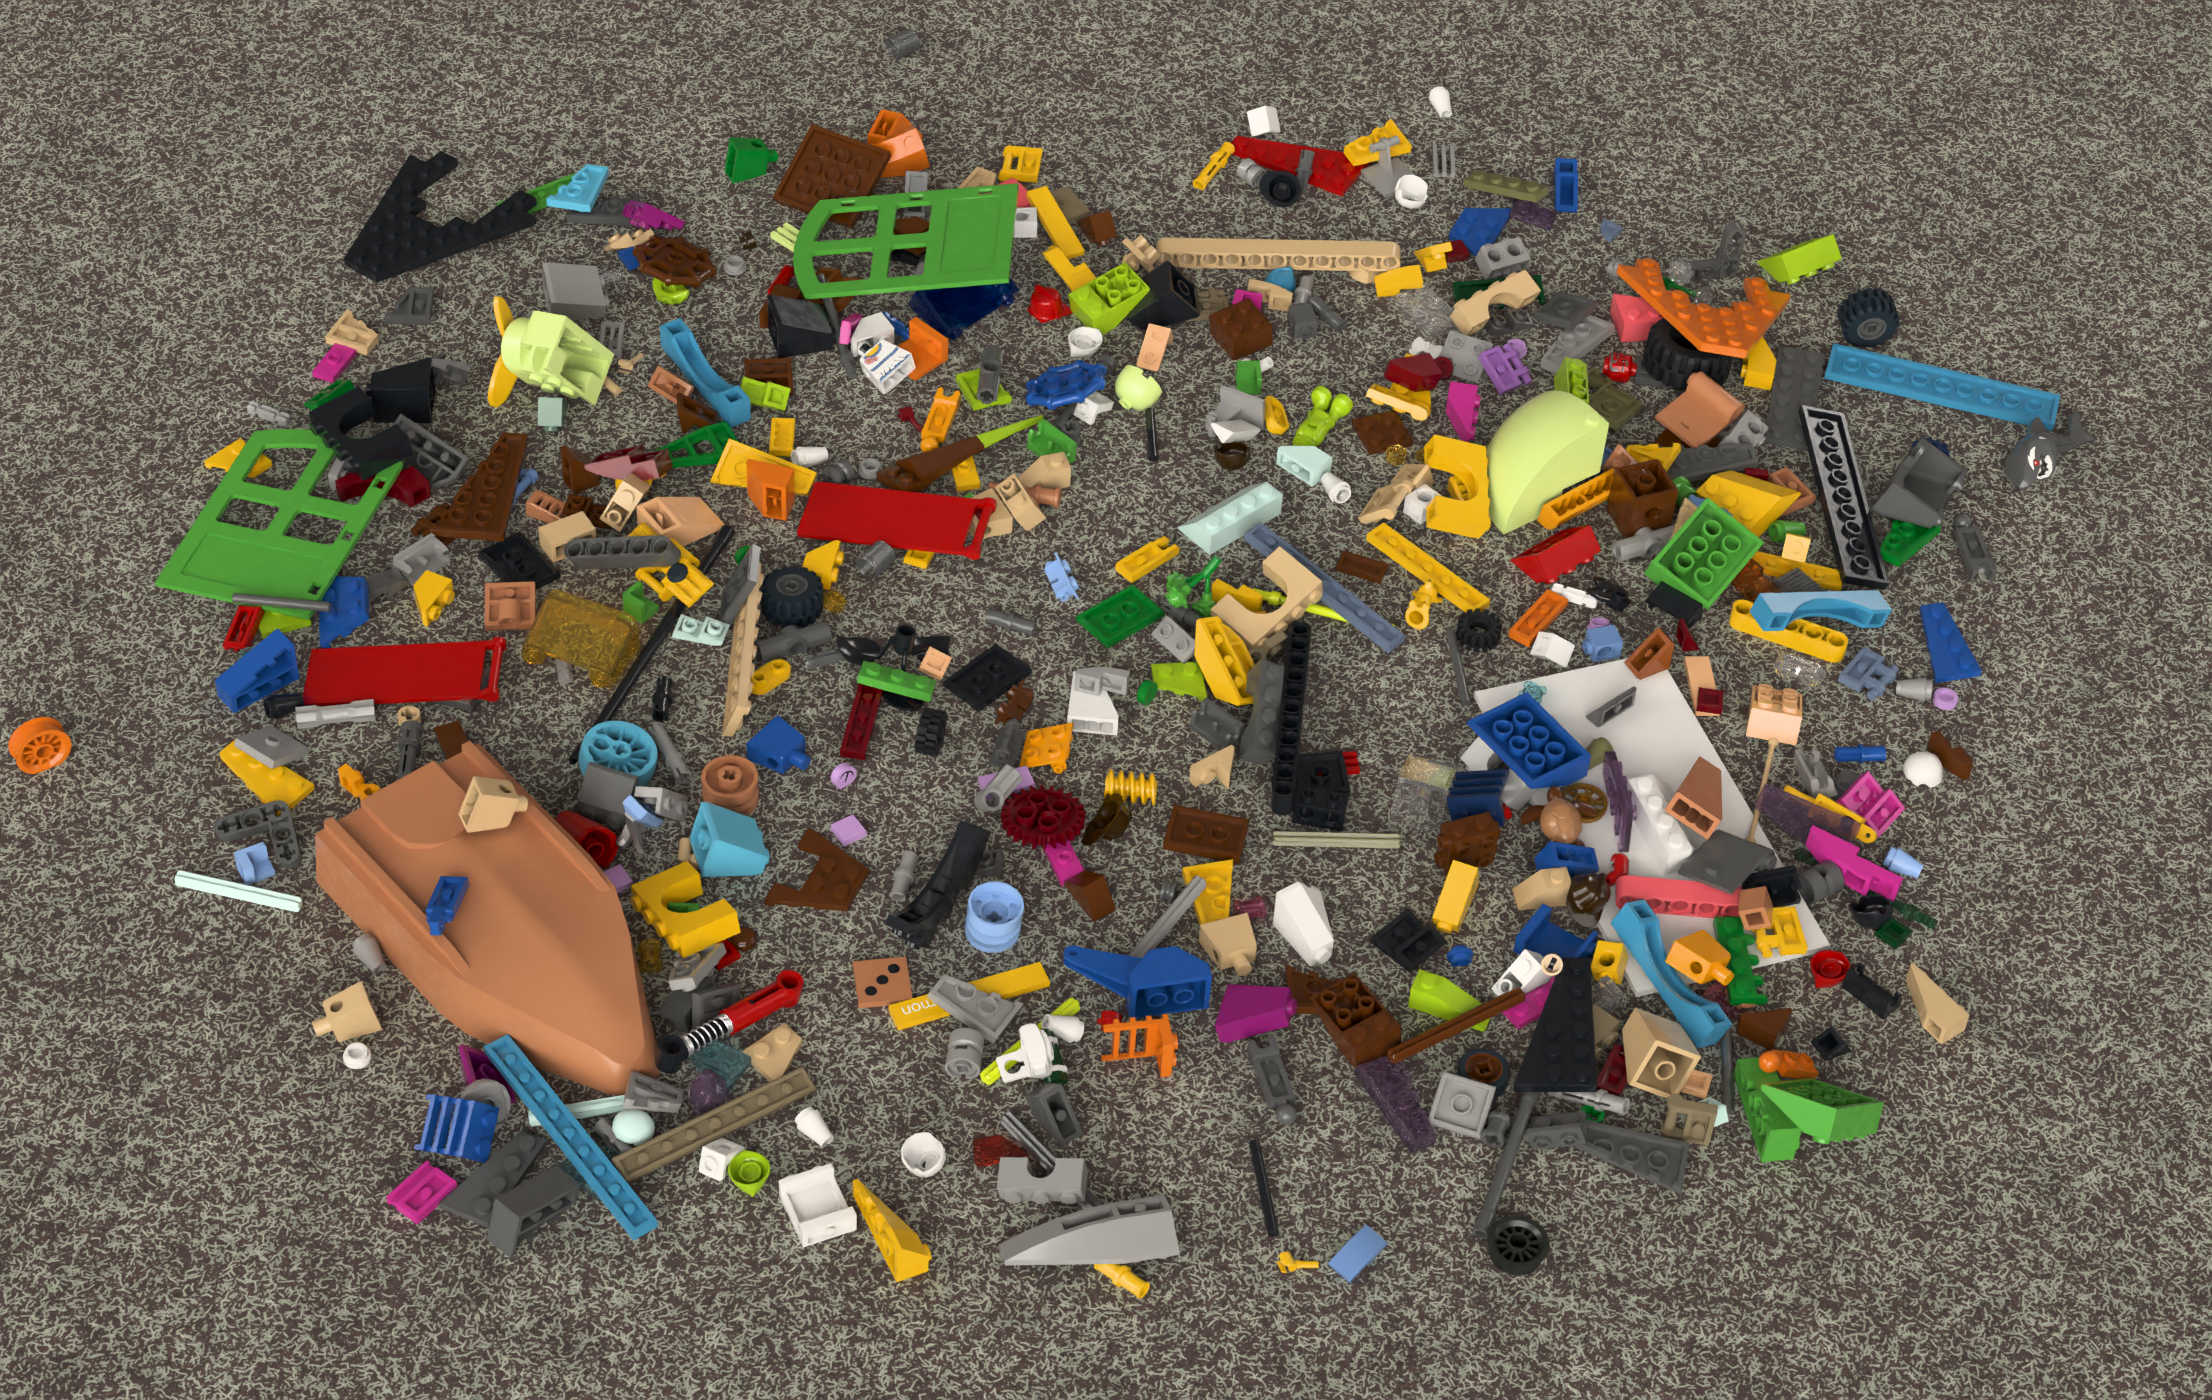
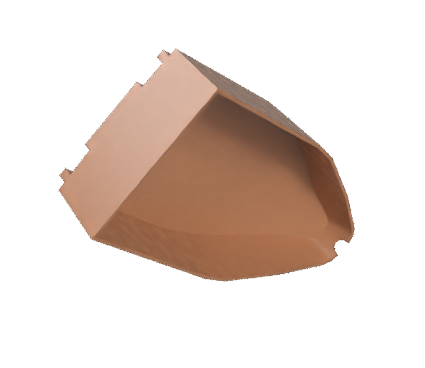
M469 740L461 745V753L440 764H437L434 760L361 800V807L338 821L333 817L323 821L324 829L315 834L316 882L365 934H371L372 937L377 938L380 949L432 1006L466 1034L487 1044L508 1034L533 1066L610 1095H625L628 1078L632 1071L653 1079L658 1077L660 1070L655 1065L658 1044L630 932L615 886L578 842L479 743L474 745ZM473 776L508 780L512 783L517 795L526 796L528 800L527 810L525 812H514L510 824L504 828L467 833L458 815ZM440 877H468L469 887L455 918L451 923L446 922L442 935H430L431 930L426 919V907Z

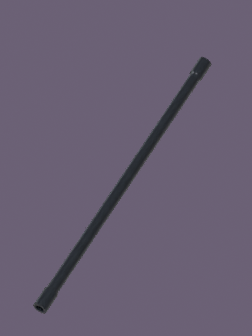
M728 525L722 526L712 545L700 561L697 569L705 576L734 536L735 531L732 527ZM678 598L675 599L591 728L599 723L611 721L686 607ZM582 741L568 759L572 765L579 761L578 757Z

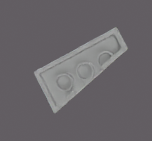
M1589 314L1572 330L1566 329L1564 333H1560L1556 344H1552L1542 357L1541 368L1556 374L1565 356L1572 359H1581L1615 333V325Z

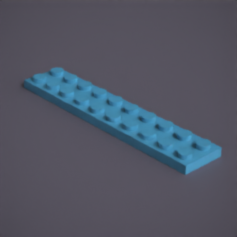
M1835 343L1832 346L1824 379L2028 426L2034 418L2039 417L2046 430L2053 431L2060 400L2059 394Z

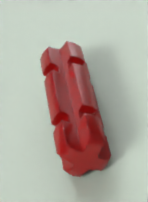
M783 266L781 272H779L769 287L768 295L775 284L788 285L790 279L795 274L793 266Z

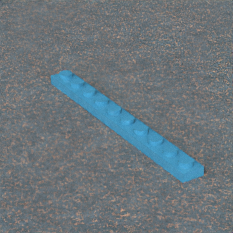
M507 1034L485 1045L484 1053L631 1239L634 1241L657 1228V1219L512 1038Z

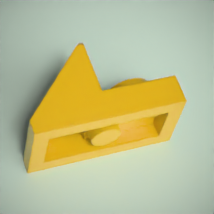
M1451 242L1414 251V254L1427 273L1447 268L1445 253L1452 251Z

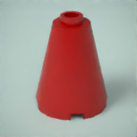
M570 810L563 811L556 816L555 820L593 858L598 866H601L602 869L608 867L618 851L617 837L609 828Z

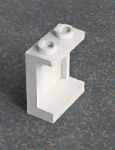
M831 1163L824 1166H816L799 1174H791L779 1180V1196L803 1247L857 1230V1215L853 1206L848 1207L835 1180L834 1167Z

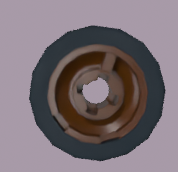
M1478 1048L1466 1052L1460 1058L1457 1069L1458 1076L1495 1086L1496 1092L1493 1099L1501 1096L1506 1090L1510 1069L1508 1062L1501 1054L1494 1050Z

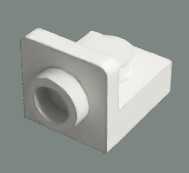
M1096 391L1085 398V402L1077 403L1074 415L1092 425L1097 414L1112 410L1114 401Z
M719 1138L702 1147L699 1172L718 1181L725 1179L727 1165L745 1147L724 1138Z

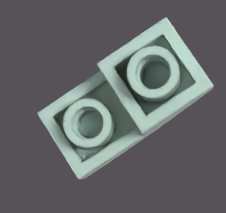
M681 614L672 638L713 646L722 645L730 625L707 616L705 621L702 622Z

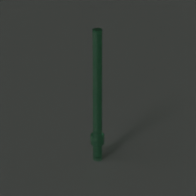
M1800 848L1795 853V858L1812 867L1819 864L1813 855ZM1869 890L1867 893L1869 897L1882 896L1872 890ZM1896 898L1894 901L1888 899L1892 904V908L1904 914V918L1912 922L1915 920L1931 929L1936 927L1938 920L1921 912V908L1913 904L1907 905Z

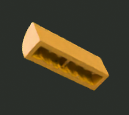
M1614 468L1544 504L1537 521L1546 529L1551 530L1609 499Z

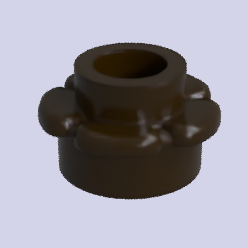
M751 231L742 232V237L739 238L744 250L749 249V252H752V249L757 248Z

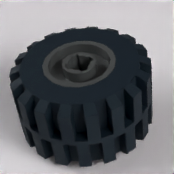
M1866 288L1863 291L1858 290L1855 294L1851 293L1848 295V299H1844L1842 305L1838 308L1839 312L1837 314L1844 338L1855 347L1882 345L1885 343L1884 341L1893 338L1892 335L1897 333V328L1900 325L1892 296L1885 290L1881 292L1879 288L1874 290Z
M784 566L782 569L772 570V573H768L765 579H763L761 585L762 614L765 615L767 621L772 620V625L777 626L781 624V628L789 625H801L803 628L807 627V622L813 624L816 622V618H820L821 611L823 612V583H821V578L816 576L815 572L808 571V568Z

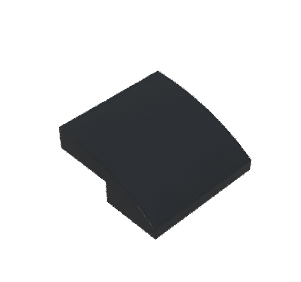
M1408 908L1370 939V942L1409 972H1412L1447 943L1430 923L1424 926Z

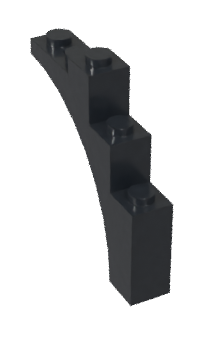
M960 820L943 859L924 889L903 910L894 914H888L885 925L892 927L891 932L905 940L904 945L919 950L920 946L929 947L940 919H948L950 917L960 889H969L991 831Z

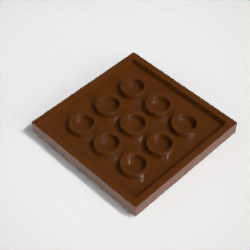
M811 124L780 182L773 200L774 202L809 214L819 200L871 196L891 158V154L887 150ZM862 211L835 213L827 221L853 230Z

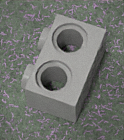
M1520 237L1513 239L1505 238L1496 244H1485L1479 249L1475 257V261L1485 279H1493L1524 270L1531 260Z
M1747 409L1733 423L1716 447H1720L1721 444L1752 443L1753 448H1758L1766 439L1764 434L1769 427Z

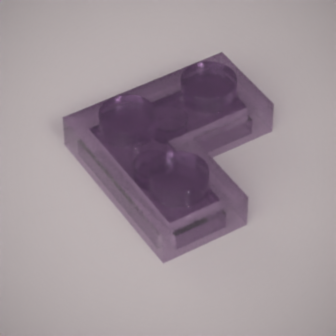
M1514 198L1509 214L1510 217L1551 231L1556 213L1551 212L1547 208L1536 207L1534 202Z

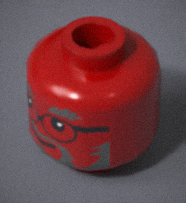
M1612 352L1609 354V357L1604 359L1602 375H1606V377L1615 382L1627 383L1630 380V376L1635 377L1637 363H1633V358L1630 354Z

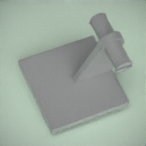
M1397 135L1390 138L1384 137L1379 142L1370 144L1369 149L1371 153L1380 151L1378 164L1361 170V174L1385 198L1395 194V187L1402 176L1415 175L1398 157L1391 159L1390 147L1398 145L1400 142Z
M1221 385L1220 403L1214 412H1208L1207 421L1205 422L1208 436L1213 438L1217 435L1211 427L1213 422L1229 421L1231 419H1242L1264 430L1265 400L1256 395L1241 392L1236 388Z

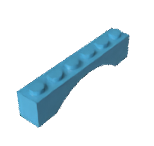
M681 318L660 325L661 348L713 409L718 411L719 416L724 421H727L730 428L751 420L750 398L738 385L727 383L713 370L702 354L692 331Z
M1878 590L1759 593L1750 613L1763 631H1784L1793 621L1813 616L1839 619L1861 628H1878L1884 625L1892 609Z
M1646 900L1627 902L1610 922L1696 1047L1701 1048L1716 1044L1732 1026L1731 1021L1718 1003L1709 1001L1692 991L1677 975L1674 968L1665 962L1667 954L1660 933L1659 919Z

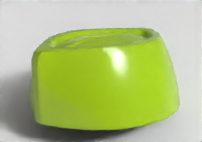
M743 1150L734 1156L728 1165V1174L731 1181L736 1187L752 1197L761 1190L770 1173L769 1161L765 1156L753 1151Z

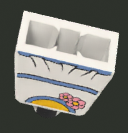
M880 340L874 347L865 343L858 351V354L862 356L860 364L863 373L883 394L891 391L916 368L910 352L885 340Z

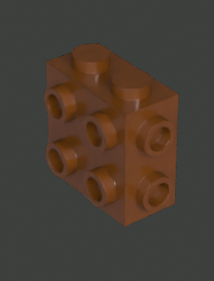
M1489 811L1442 823L1440 833L1437 836V851L1434 853L1437 867H1442L1445 874L1448 875L1453 860L1474 867L1485 868L1494 862L1495 853L1498 850L1497 841L1498 836L1501 834L1499 823L1493 820Z

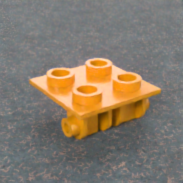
M1073 722L1027 731L1019 767L1027 766L1031 768L1050 764L1055 773L1060 774L1063 770L1065 771L1067 768L1066 759L1069 758L1071 750L1070 743L1073 740Z

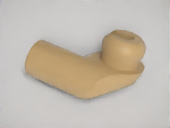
M681 838L678 850L679 863L688 861L696 870H699L695 854L692 853L689 838Z

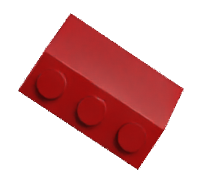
M1591 525L1563 529L1513 557L1510 561L1536 583L1545 582L1548 585L1559 580L1558 576L1563 573L1565 575L1577 569L1576 565L1579 563L1586 564L1594 560L1593 555L1599 553L1601 549Z

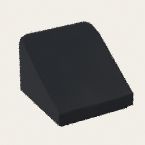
M1833 1026L1810 1041L1825 1061L1851 1052Z

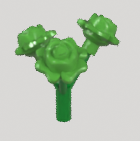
M1214 555L1201 572L1191 577H1184L1183 574H1179L1177 571H1174L1172 575H1168L1166 583L1168 593L1165 597L1169 604L1174 608L1181 606L1187 609V596L1191 592V588L1205 578V591L1202 592V599L1198 602H1193L1192 608L1196 609L1200 616L1211 617V608L1217 603L1212 599L1210 579L1212 573L1222 562V559Z

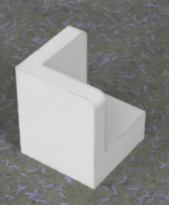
M1263 106L1247 112L1252 136H1259L1268 132H1281L1275 107Z
M1539 631L1530 654L1541 659L1550 660L1562 667H1567L1575 645L1556 634Z

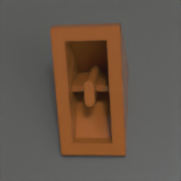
M1658 627L1624 663L1638 679H1644L1669 669L1675 644Z

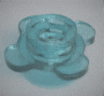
M1531 681L1524 682L1523 690L1519 691L1518 696L1528 692L1540 704L1542 696L1547 694V688Z

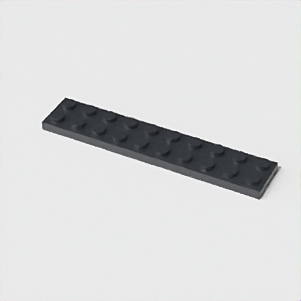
M1802 405L1798 413L1841 582L1885 590L1889 585L1845 415L1841 412Z

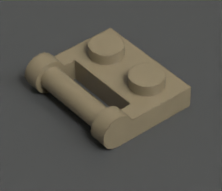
M1671 1094L1667 1100L1668 1112L1665 1123L1661 1125L1660 1134L1670 1139L1709 1146L1717 1117L1718 1105L1684 1100L1679 1094ZM1679 1113L1687 1114L1683 1129L1675 1126Z

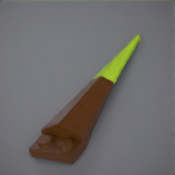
M1043 414L897 460L896 465H889L885 469L877 471L876 479L893 490L909 492L923 490L945 473L981 450L1039 423L1043 419Z

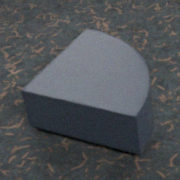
M1604 218L1600 231L1602 236L1611 243L1623 231V227Z

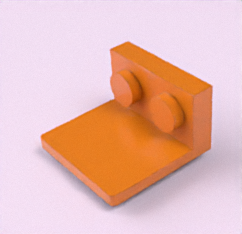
M919 318L911 319L909 321V339L899 344L898 347L912 354L916 368L908 377L916 381L948 360V338Z

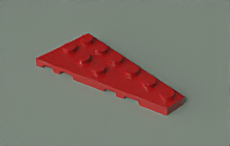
M1236 136L1231 142L1235 147L1232 155L1243 159L1251 158L1258 165L1274 171L1290 172L1296 177L1297 173L1295 170L1298 168L1301 150L1313 151L1315 153L1311 169L1313 174L1309 176L1308 184L1341 197L1359 178L1361 170L1367 168L1371 163L1353 166L1344 152Z

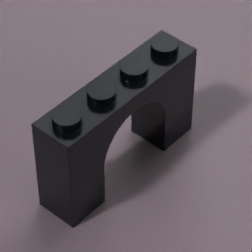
M359 386L309 412L311 420L309 427L315 436L319 435L324 445L328 449L332 448L336 457L347 464L351 473L357 474L363 481L413 454L409 436L397 424L365 439H353L345 436L349 430L375 416L371 398Z

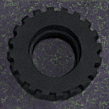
M1662 318L1650 328L1643 354V364L1649 375H1652L1656 381H1661L1663 385L1674 387L1675 390L1680 391L1687 389V380L1690 375L1700 371L1722 386L1728 379L1734 357L1698 350L1673 325Z

